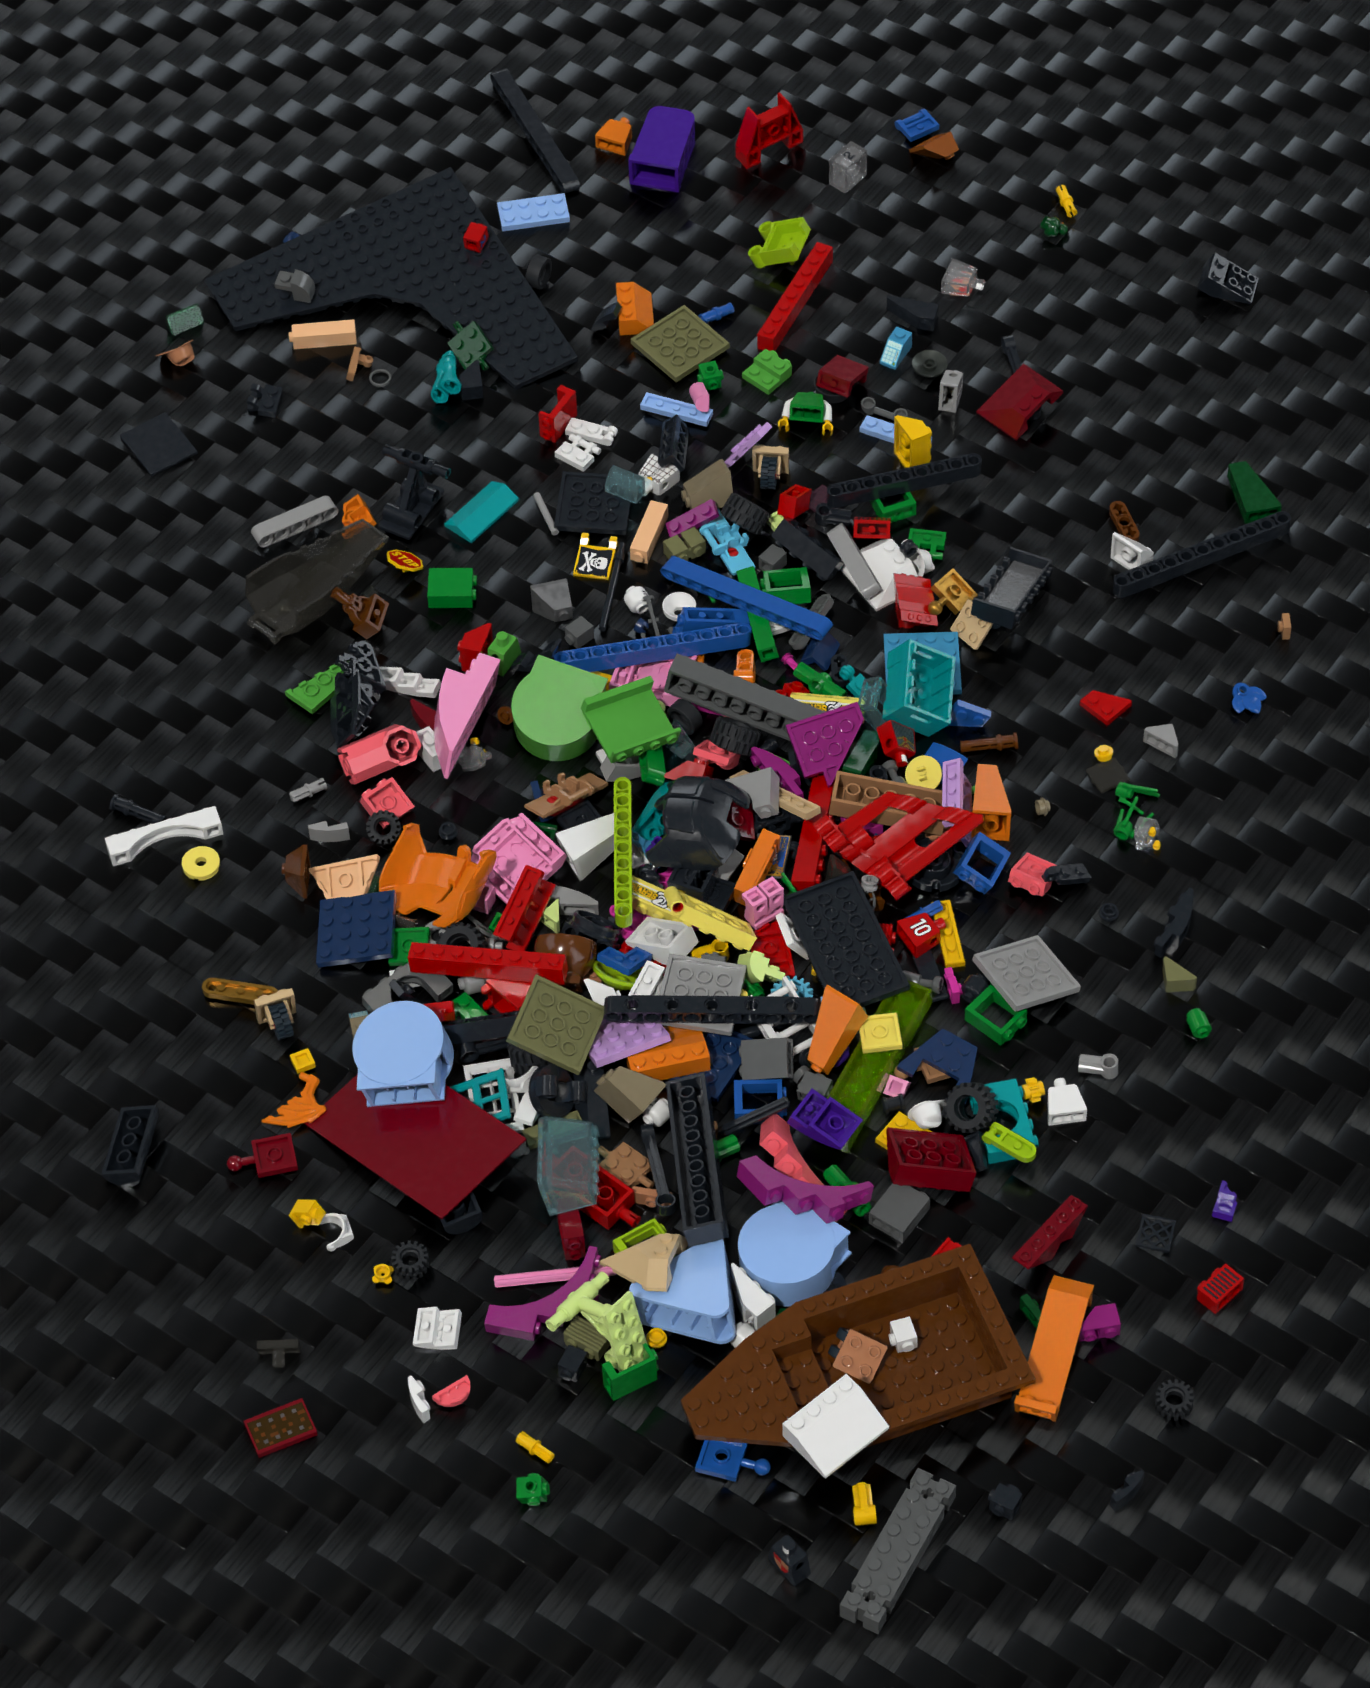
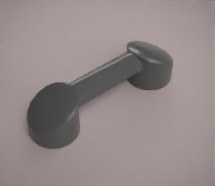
M866 397L861 401L862 410L868 415L877 414L894 420V416L897 415L908 417L907 410L903 408L896 409L893 413L876 407L875 400L871 397Z

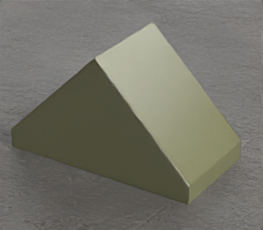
M1165 956L1162 967L1165 992L1194 991L1196 989L1197 977Z

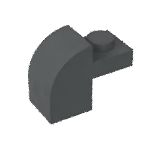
M296 269L294 273L279 271L275 282V289L292 291L293 298L296 301L311 303L316 290L313 279L308 274Z

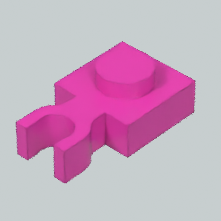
M952 967L944 968V978L952 1004L960 1003V995L963 994L961 990L962 985L957 983Z

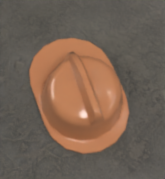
M194 340L155 356L165 354L173 364L177 366L186 365L195 358L191 342Z

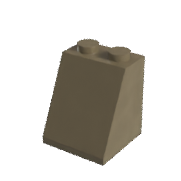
M723 459L716 461L683 484L684 490L681 491V495L686 507L692 510L710 499L715 501L717 508H722L725 505L730 494L733 493L730 470Z
M619 1066L615 1070L611 1068L596 1082L598 1086L594 1092L630 1123L647 1109L666 1084L660 1080Z

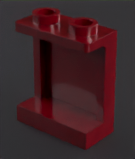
M837 355L819 370L816 386L848 398L851 395L852 386L856 382H866L869 367Z

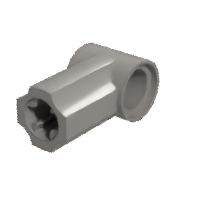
M1111 1053L1103 1056L1081 1054L1078 1072L1101 1074L1106 1079H1113L1118 1075V1058Z

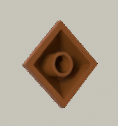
M951 131L935 135L909 149L910 153L936 159L945 157V160L955 156L954 152L959 150Z

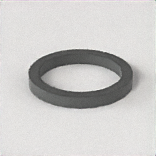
M385 369L374 370L369 376L370 383L376 387H384L391 382V374ZM383 372L389 376V379L385 383L378 384L372 381L373 375Z

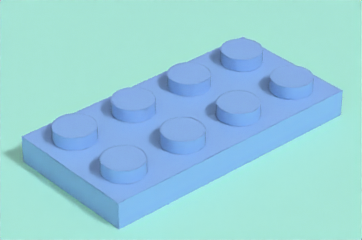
M565 193L497 202L502 231L570 222Z

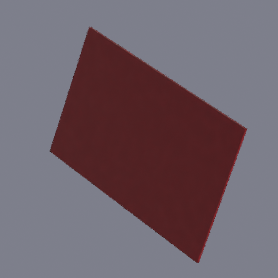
M358 1074L324 1104L326 1112L312 1123H304L440 1219H443L527 1140L446 1084L445 1100L367 1107V1099L363 1092L357 1091Z

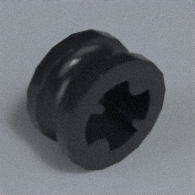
M908 539L901 544L899 550L906 558H909L917 552L918 546L914 544L913 540Z
M791 841L788 858L796 859L798 842Z

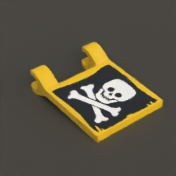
M582 533L573 576L609 580L614 554L618 547V538L616 536L610 537L609 548L589 545V533Z

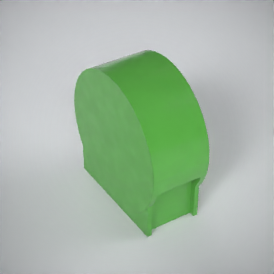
M538 655L530 674L524 677L518 684L512 698L511 707L514 729L521 745L532 755L549 761L570 760L585 753L595 743L597 737L582 712L581 706L585 698L606 691L608 678Z

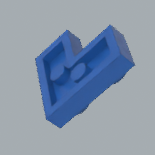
M609 946L597 955V961L627 976L643 967L647 960H652L651 953L637 946L626 954Z

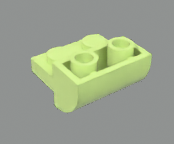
M753 951V953L747 952L746 954L739 955L737 964L747 965L745 978L750 983L763 982V980L777 982L782 981V978L785 976V973L779 971V967L774 965L768 966L770 959L765 958L764 953Z

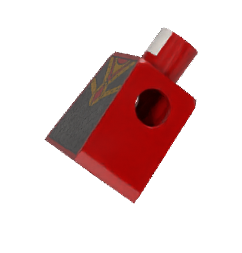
M888 720L876 728L883 752L886 756L895 759L898 767H904L908 764L907 759L916 753L914 729L893 720Z

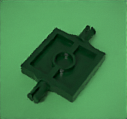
M456 321L453 326L458 333L448 342L449 347L465 370L475 360H479L482 370L487 371L489 366L484 359L494 348L477 322L473 321L463 328L460 322Z

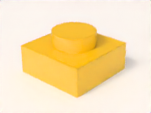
M308 1048L290 1054L291 1062L297 1074L316 1068L315 1061Z

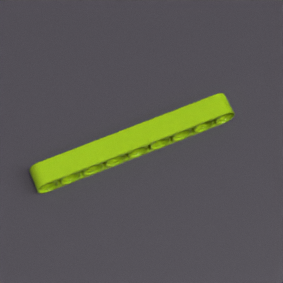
M619 777L614 781V911L616 925L620 928H627L633 922L631 781L626 777Z

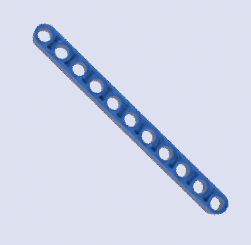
M671 556L660 569L661 574L668 580L819 641L825 637L833 626L832 622L823 615L676 556Z
M748 623L730 624L560 651L554 655V660L588 672L670 660L674 659L676 654L688 657L745 648L751 644L752 629Z

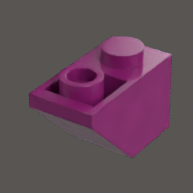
M1115 1303L1095 1306L1082 1324L1079 1342H1090L1098 1338H1113L1116 1335H1120L1121 1323Z

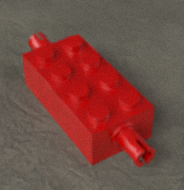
M574 1147L560 1160L549 1151L545 1152L546 1155L543 1154L540 1160L541 1163L551 1168L546 1173L547 1187L561 1197L576 1194L578 1209L607 1230L619 1219L624 1220L633 1228L636 1227L634 1223L639 1224L641 1217L629 1210L635 1204L634 1190Z

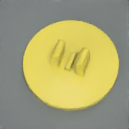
M926 755L918 756L908 764L905 771V779L907 784L936 789L942 779V769L936 759Z

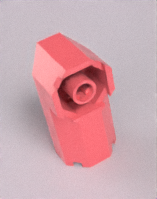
M394 724L338 748L337 751L341 753L338 755L345 775H350L352 779L349 781L355 785L394 767L403 766L415 761L418 750H420L422 745L416 731Z

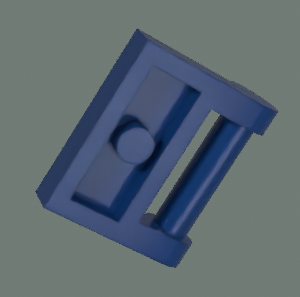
M924 108L919 110V113L894 122L896 129L900 130L910 142L939 130L938 122Z

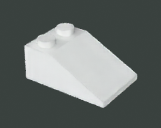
M646 917L625 941L632 948L637 946L651 953L652 959L664 965H667L669 953L687 956L699 942L693 928L685 925L683 922Z

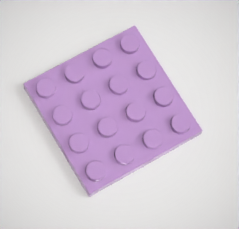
M603 1018L588 1056L598 1068L667 1043L671 1039L662 1024L609 1022Z

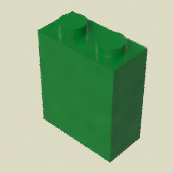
M429 568L428 607L473 608V600H476V589H474V586H477V575L473 574V568Z

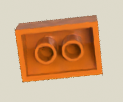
M635 282L616 283L617 302L622 306L618 314L620 335L639 334L652 326L654 319L651 292Z

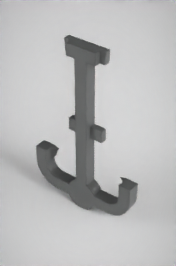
M644 596L643 601L647 602L651 619H648V624L652 623L655 635L661 636L656 623L659 621V618H655L650 601L654 599V596ZM669 627L667 629L668 632L673 634V627ZM641 633V634H640V635H641V639H642V638H646V634H645V633Z
M470 913L466 916L476 925L475 928L495 940L502 941V939L495 937L491 930Z

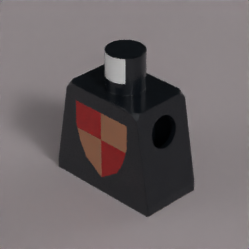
M785 1535L771 1547L768 1559L794 1587L811 1575L807 1554L789 1535Z

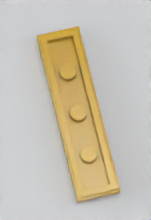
M950 900L940 901L943 910L933 915L934 920L943 918L946 923V928L940 930V947L945 968L965 966Z

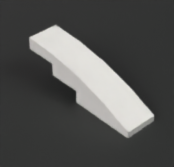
M380 667L386 690L418 697L435 698L441 687L439 679H424L420 673H404L403 669L398 667Z

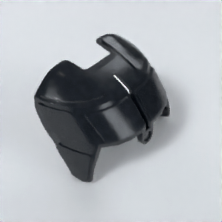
M682 776L667 783L668 792L661 796L654 804L657 810H663L662 816L666 835L646 852L647 860L656 868L659 866L691 870H713L719 868L734 852L741 837L740 832L727 823L731 803L734 802L747 810L750 805V797L744 790L733 783L722 779L710 778L709 776Z

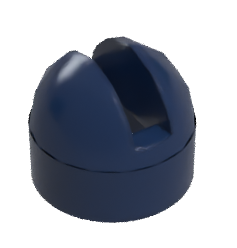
M640 618L634 627V631L639 634L647 633L644 629L645 627L649 629L648 622Z

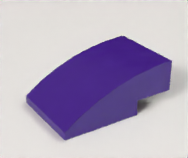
M811 1088L792 1113L787 1124L824 1145L841 1150L863 1119L831 1096L827 1099Z

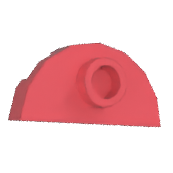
M468 1376L462 1377L432 1395V1399L444 1407H454L462 1404L470 1394L471 1384Z

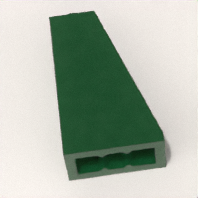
M1246 461L1228 464L1227 477L1245 524L1281 511V503Z
M864 730L844 764L842 772L869 777L870 769L875 765L882 749L877 732Z

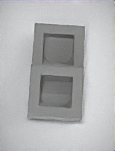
M327 821L308 825L310 840L321 842L350 840L347 822L329 827Z

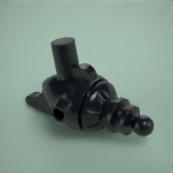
M645 864L638 869H632V876L661 889L665 888L660 883V876L656 872L658 868L653 864Z

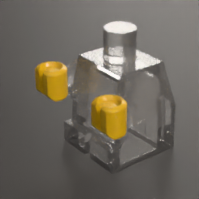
M477 737L470 739L471 746H464L459 756L458 762L464 772L482 768L486 765V760L492 759L491 752H486L482 747L476 746L479 745Z
M1139 816L1134 830L1136 849L1142 850L1143 847H1153L1154 850L1160 849L1161 844L1159 840H1154L1156 835L1160 834V828L1156 819Z

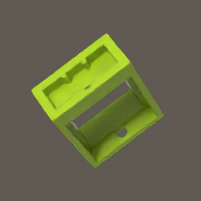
M653 1218L614 1239L613 1251L616 1254L652 1235L665 1234L667 1231L662 1223L659 1224Z

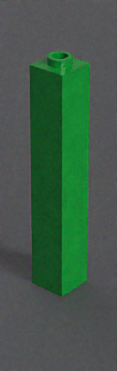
M754 566L736 571L739 582L761 590ZM747 612L761 663L778 658L779 654L770 621Z

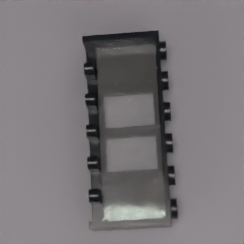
M1010 547L1009 555L1004 557L1002 566L998 565L996 575L992 574L990 583H985L983 592L979 591L977 598L974 597L970 615L1013 629L1015 624L1020 621L1022 613H1026L1028 605L1033 603L1035 595L1039 594L1041 587H1044L1046 580L1051 577L1053 572L1051 567L1052 560Z

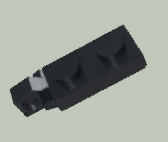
M1083 863L1051 866L1046 868V871L1041 876L1044 882L1056 881L1058 885L1088 883L1092 878Z

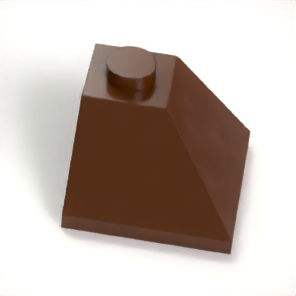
M302 845L286 855V862L282 863V875H285L286 883L302 898H307L310 880L309 868H311L308 845Z

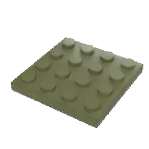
M685 305L631 338V344L675 382L698 369V364L709 362L730 348V343Z
M536 974L506 1042L579 1075L604 1018V1006Z

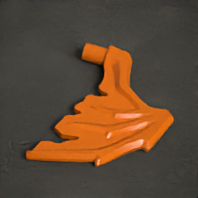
M301 1072L299 1079L306 1082L305 1088L300 1093L301 1097L295 1096L287 1101L288 1105L279 1107L277 1112L278 1115L282 1116H268L262 1119V1123L282 1125L290 1128L305 1122L312 1123L326 1112L325 1105H319L314 1097L315 1090L320 1083L319 1078L312 1074L309 1075Z

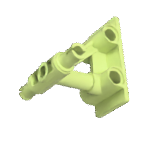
M601 1271L591 1281L584 1282L576 1291L571 1292L567 1299L557 1307L556 1313L546 1320L545 1324L550 1331L554 1332L561 1324L572 1320L580 1312L610 1342L611 1349L605 1353L604 1358L606 1362L610 1361L613 1368L621 1372L644 1361L642 1344L647 1343L632 1292L627 1291L613 1305L608 1303L602 1304L594 1300L598 1296L599 1290L610 1281L608 1275Z

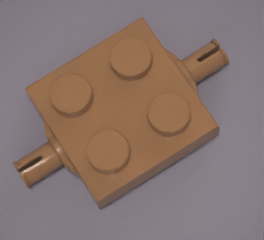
M622 1142L613 1151H608L602 1145L597 1149V1153L605 1158L598 1165L630 1188L640 1183L649 1189L654 1186V1182L646 1177L651 1171L648 1158L625 1142Z

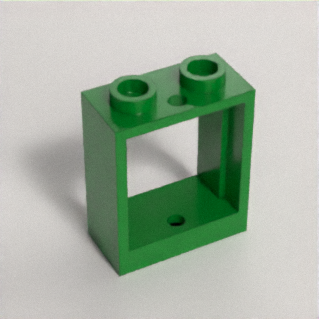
M911 492L902 493L905 501L886 507L883 506L880 499L869 501L878 518H891V523L916 515V501Z
M807 567L763 571V578H760V587L763 592L793 604L811 603V587ZM799 584L801 585V586H793V587L770 588V587H776V586L799 585Z
M990 984L965 1008V1020L996 1043L1002 1045L1005 1041H1010L1019 1028L1022 1029L1026 1025L1027 1010L1023 1009L1015 1012L996 988ZM993 1002H996L1014 1015L1001 1029L981 1015Z

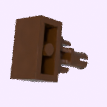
M334 588L331 597L343 604V611L349 615L350 620L354 623L353 630L368 639L380 631L389 605L388 602L377 594L367 598L365 596H357L354 593L348 595L340 588Z

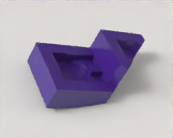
M1222 1180L1212 1217L1232 1222L1237 1207V1195L1229 1190L1226 1181Z

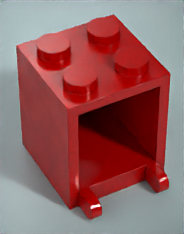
M488 979L486 984L481 987L482 994L488 993V999L483 1002V1009L489 1010L491 1007H494L499 1013L519 1011L532 982Z

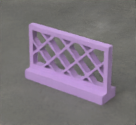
M957 758L943 762L942 806L956 807L972 812V785L963 773L962 759ZM942 820V824L944 825V827L955 825L953 823ZM971 832L961 839L965 847L971 841Z

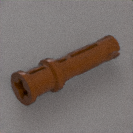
M1013 732L1012 735L1003 736L997 734L994 738L960 741L961 753L997 749L999 751L1006 748L1018 749L1017 733Z

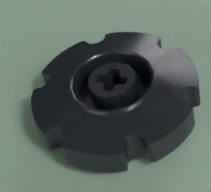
M927 837L916 841V844L921 847H927L933 841ZM954 844L911 878V884L927 892H932L933 889H939L942 892L953 888L959 883L958 875H955L953 872L963 852H958L957 845Z

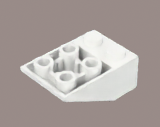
M732 1263V1288L742 1322L749 1323L757 1331L775 1318L776 1301L771 1294H766L757 1281H752L742 1267Z

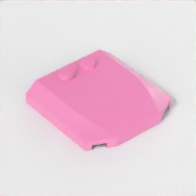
M697 655L688 656L690 659L697 661ZM674 659L615 668L609 683L610 690L651 676L654 681L651 690L657 700L670 707L675 701L681 699L664 692L668 671Z
M523 813L518 814L519 816L509 820V818H506L499 822L472 850L471 861L476 864L481 859L479 852L488 849L496 851V861L486 884L495 886V894L506 905L525 865L542 870L545 873L542 879L547 881L562 867L567 857L565 852Z

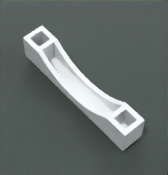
M212 806L137 829H131L127 832L111 835L105 838L112 865L117 866L132 861L144 848L157 841L179 836L197 837L206 840L223 835V830L216 807Z

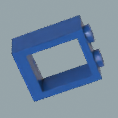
M978 832L971 839L953 873L958 875L961 880L973 886L975 890L985 894L995 884L1011 853L983 833ZM975 849L997 864L989 879L967 865Z
M782 1079L734 1080L735 1119L756 1110L743 1109L742 1093H777V1100L786 1096V1087H782ZM787 1109L777 1114L783 1118V1116H787ZM767 1118L754 1124H762Z

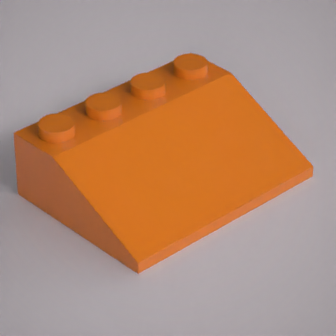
M665 1026L664 1028L669 1033L671 1041L625 1058L628 1069L660 1081L711 1070L710 1055L702 1031Z

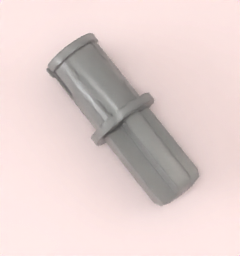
M320 778L310 784L305 783L303 787L289 793L290 799L293 802H297L308 796L310 798L313 797V794L327 789L326 782L323 783L325 780Z

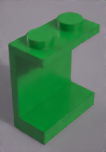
M647 1343L642 1344L644 1361L619 1373H616L610 1361L602 1364L603 1385L613 1401L657 1380L659 1368L656 1360H658V1356L653 1348H649Z

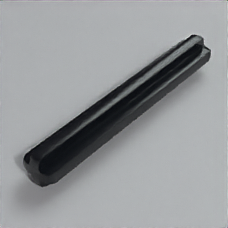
M784 1096L718 1127L717 1133L720 1138L727 1137L789 1108L790 1102Z

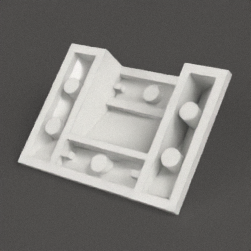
M881 539L860 550L883 589L867 600L875 611L895 602L893 573L918 576L912 561L900 552V547L893 539ZM843 564L840 570L861 593L845 564Z

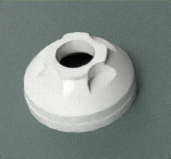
M684 592L669 594L662 604L665 616L673 621H677L678 615L674 614L675 611L682 610L683 607H696L695 599L690 594Z

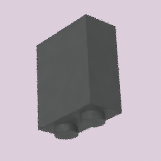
M785 1037L741 1040L739 1055L742 1065H740L739 1072L742 1080L794 1079L793 1039Z
M892 1183L869 1212V1224L903 1243L929 1211L930 1198L926 1193L917 1191L911 1186H899Z

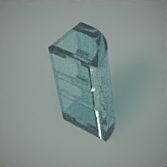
M613 465L606 479L605 492L637 504L645 493V477Z

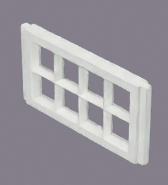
M510 1058L465 1065L463 1066L465 1079L468 1081L473 1079L472 1075L490 1073L500 1068L506 1071L507 1067L511 1066ZM490 1081L480 1085V1088L490 1087V1093L493 1095L495 1094L493 1086H498V1082ZM471 1088L468 1089L469 1100L473 1102L474 1099ZM510 1093L508 1098H511L513 1107L510 1108L511 1113L514 1112L515 1115L519 1106L517 1093ZM493 1100L494 1111L488 1112L490 1115L502 1111H498L496 1100ZM515 1121L516 1123L505 1124L517 1133H522L521 1130H524L523 1123Z

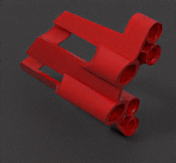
M887 791L838 825L827 813L816 821L813 827L834 853H838L866 875L876 876L879 879L878 885L886 888L897 901L912 889L906 881L983 822V815L961 808L938 806L916 797ZM887 808H895L908 813L882 834L870 836L863 828ZM938 820L955 824L927 847H921L915 842L917 836Z

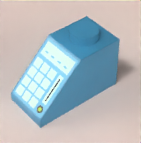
M899 327L894 329L884 348L880 360L881 365L896 370L912 348V332Z

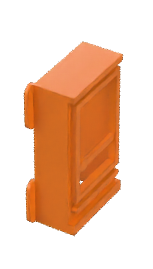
M764 828L762 829L754 848L749 850L742 867L744 868L734 887L732 901L746 906L745 901L742 899V893L758 886V884L765 880L774 862V858H776V852L778 853L780 850V835Z

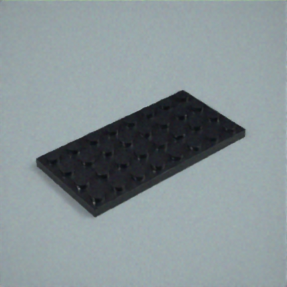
M854 871L784 896L783 906L792 921L824 990L826 985H829L860 1004L861 1007L910 990V984Z

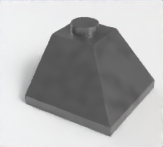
M566 578L530 586L532 610L534 613L554 622L573 618L572 603Z

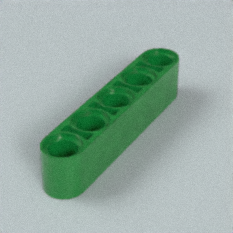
M660 746L656 750H648L638 756L641 780L657 786L663 785L666 773L663 748Z

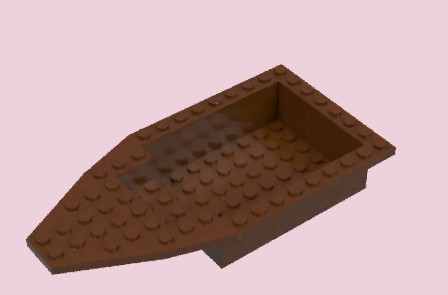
M967 1244L795 1302L745 1338L681 1399V1406L696 1439L793 1447L783 1437L782 1423L847 1374L861 1387L889 1425V1429L865 1447L867 1448L1009 1399L1012 1396V1391L1034 1384L1035 1377L971 1244ZM910 1316L917 1335V1348L909 1352L897 1353L896 1347L891 1346L888 1334H891L890 1322ZM840 1327L848 1330L853 1329L887 1346V1350L870 1384L833 1367L835 1358L828 1354V1350L832 1344L838 1346L840 1339L836 1337V1334Z

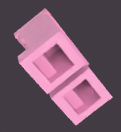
M773 876L758 884V887L755 886L742 893V899L746 905L744 917L754 930L760 929L768 922L776 921L775 916L780 912L784 914V909L782 908L784 904V888Z

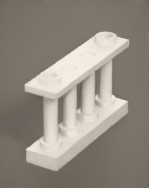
M786 976L782 978L783 987L767 995L782 997L788 994L789 997H799L796 993L797 988L792 980L789 981ZM816 1023L794 1024L780 1033L774 1031L772 1028L773 1024H757L765 1039L787 1038L807 1026L814 1034ZM813 1036L794 1046L793 1056L809 1048Z

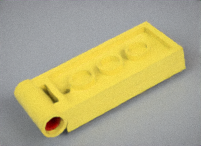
M674 886L665 889L664 897L671 912L674 915H679L678 918L689 927L696 926L704 934L709 935L711 933L722 942L728 941L739 950L746 949L750 951L757 939L750 923L691 897Z

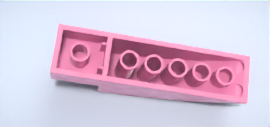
M479 653L477 658L472 660L470 670H467L465 674L448 668L445 670L435 715L434 742L442 773L446 779L451 774L496 686L501 659Z

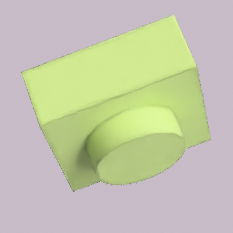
M778 511L770 514V518L767 521V524L773 531L776 530L784 518L782 515L777 514Z

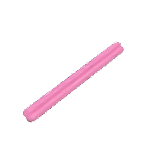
M602 1265L599 1268L596 1267L594 1272L596 1276L601 1271L608 1276L616 1275L611 1267H604ZM579 1267L494 1276V1284L498 1288L566 1281L573 1277Z

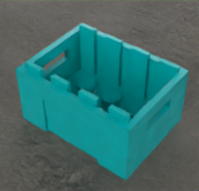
M911 639L889 651L887 658L886 701L883 705L882 719L887 721L893 720L928 737L950 725L956 657Z

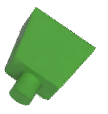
M504 631L497 633L496 638L488 648L489 656L501 659L498 675L502 677L519 654H521L518 638Z

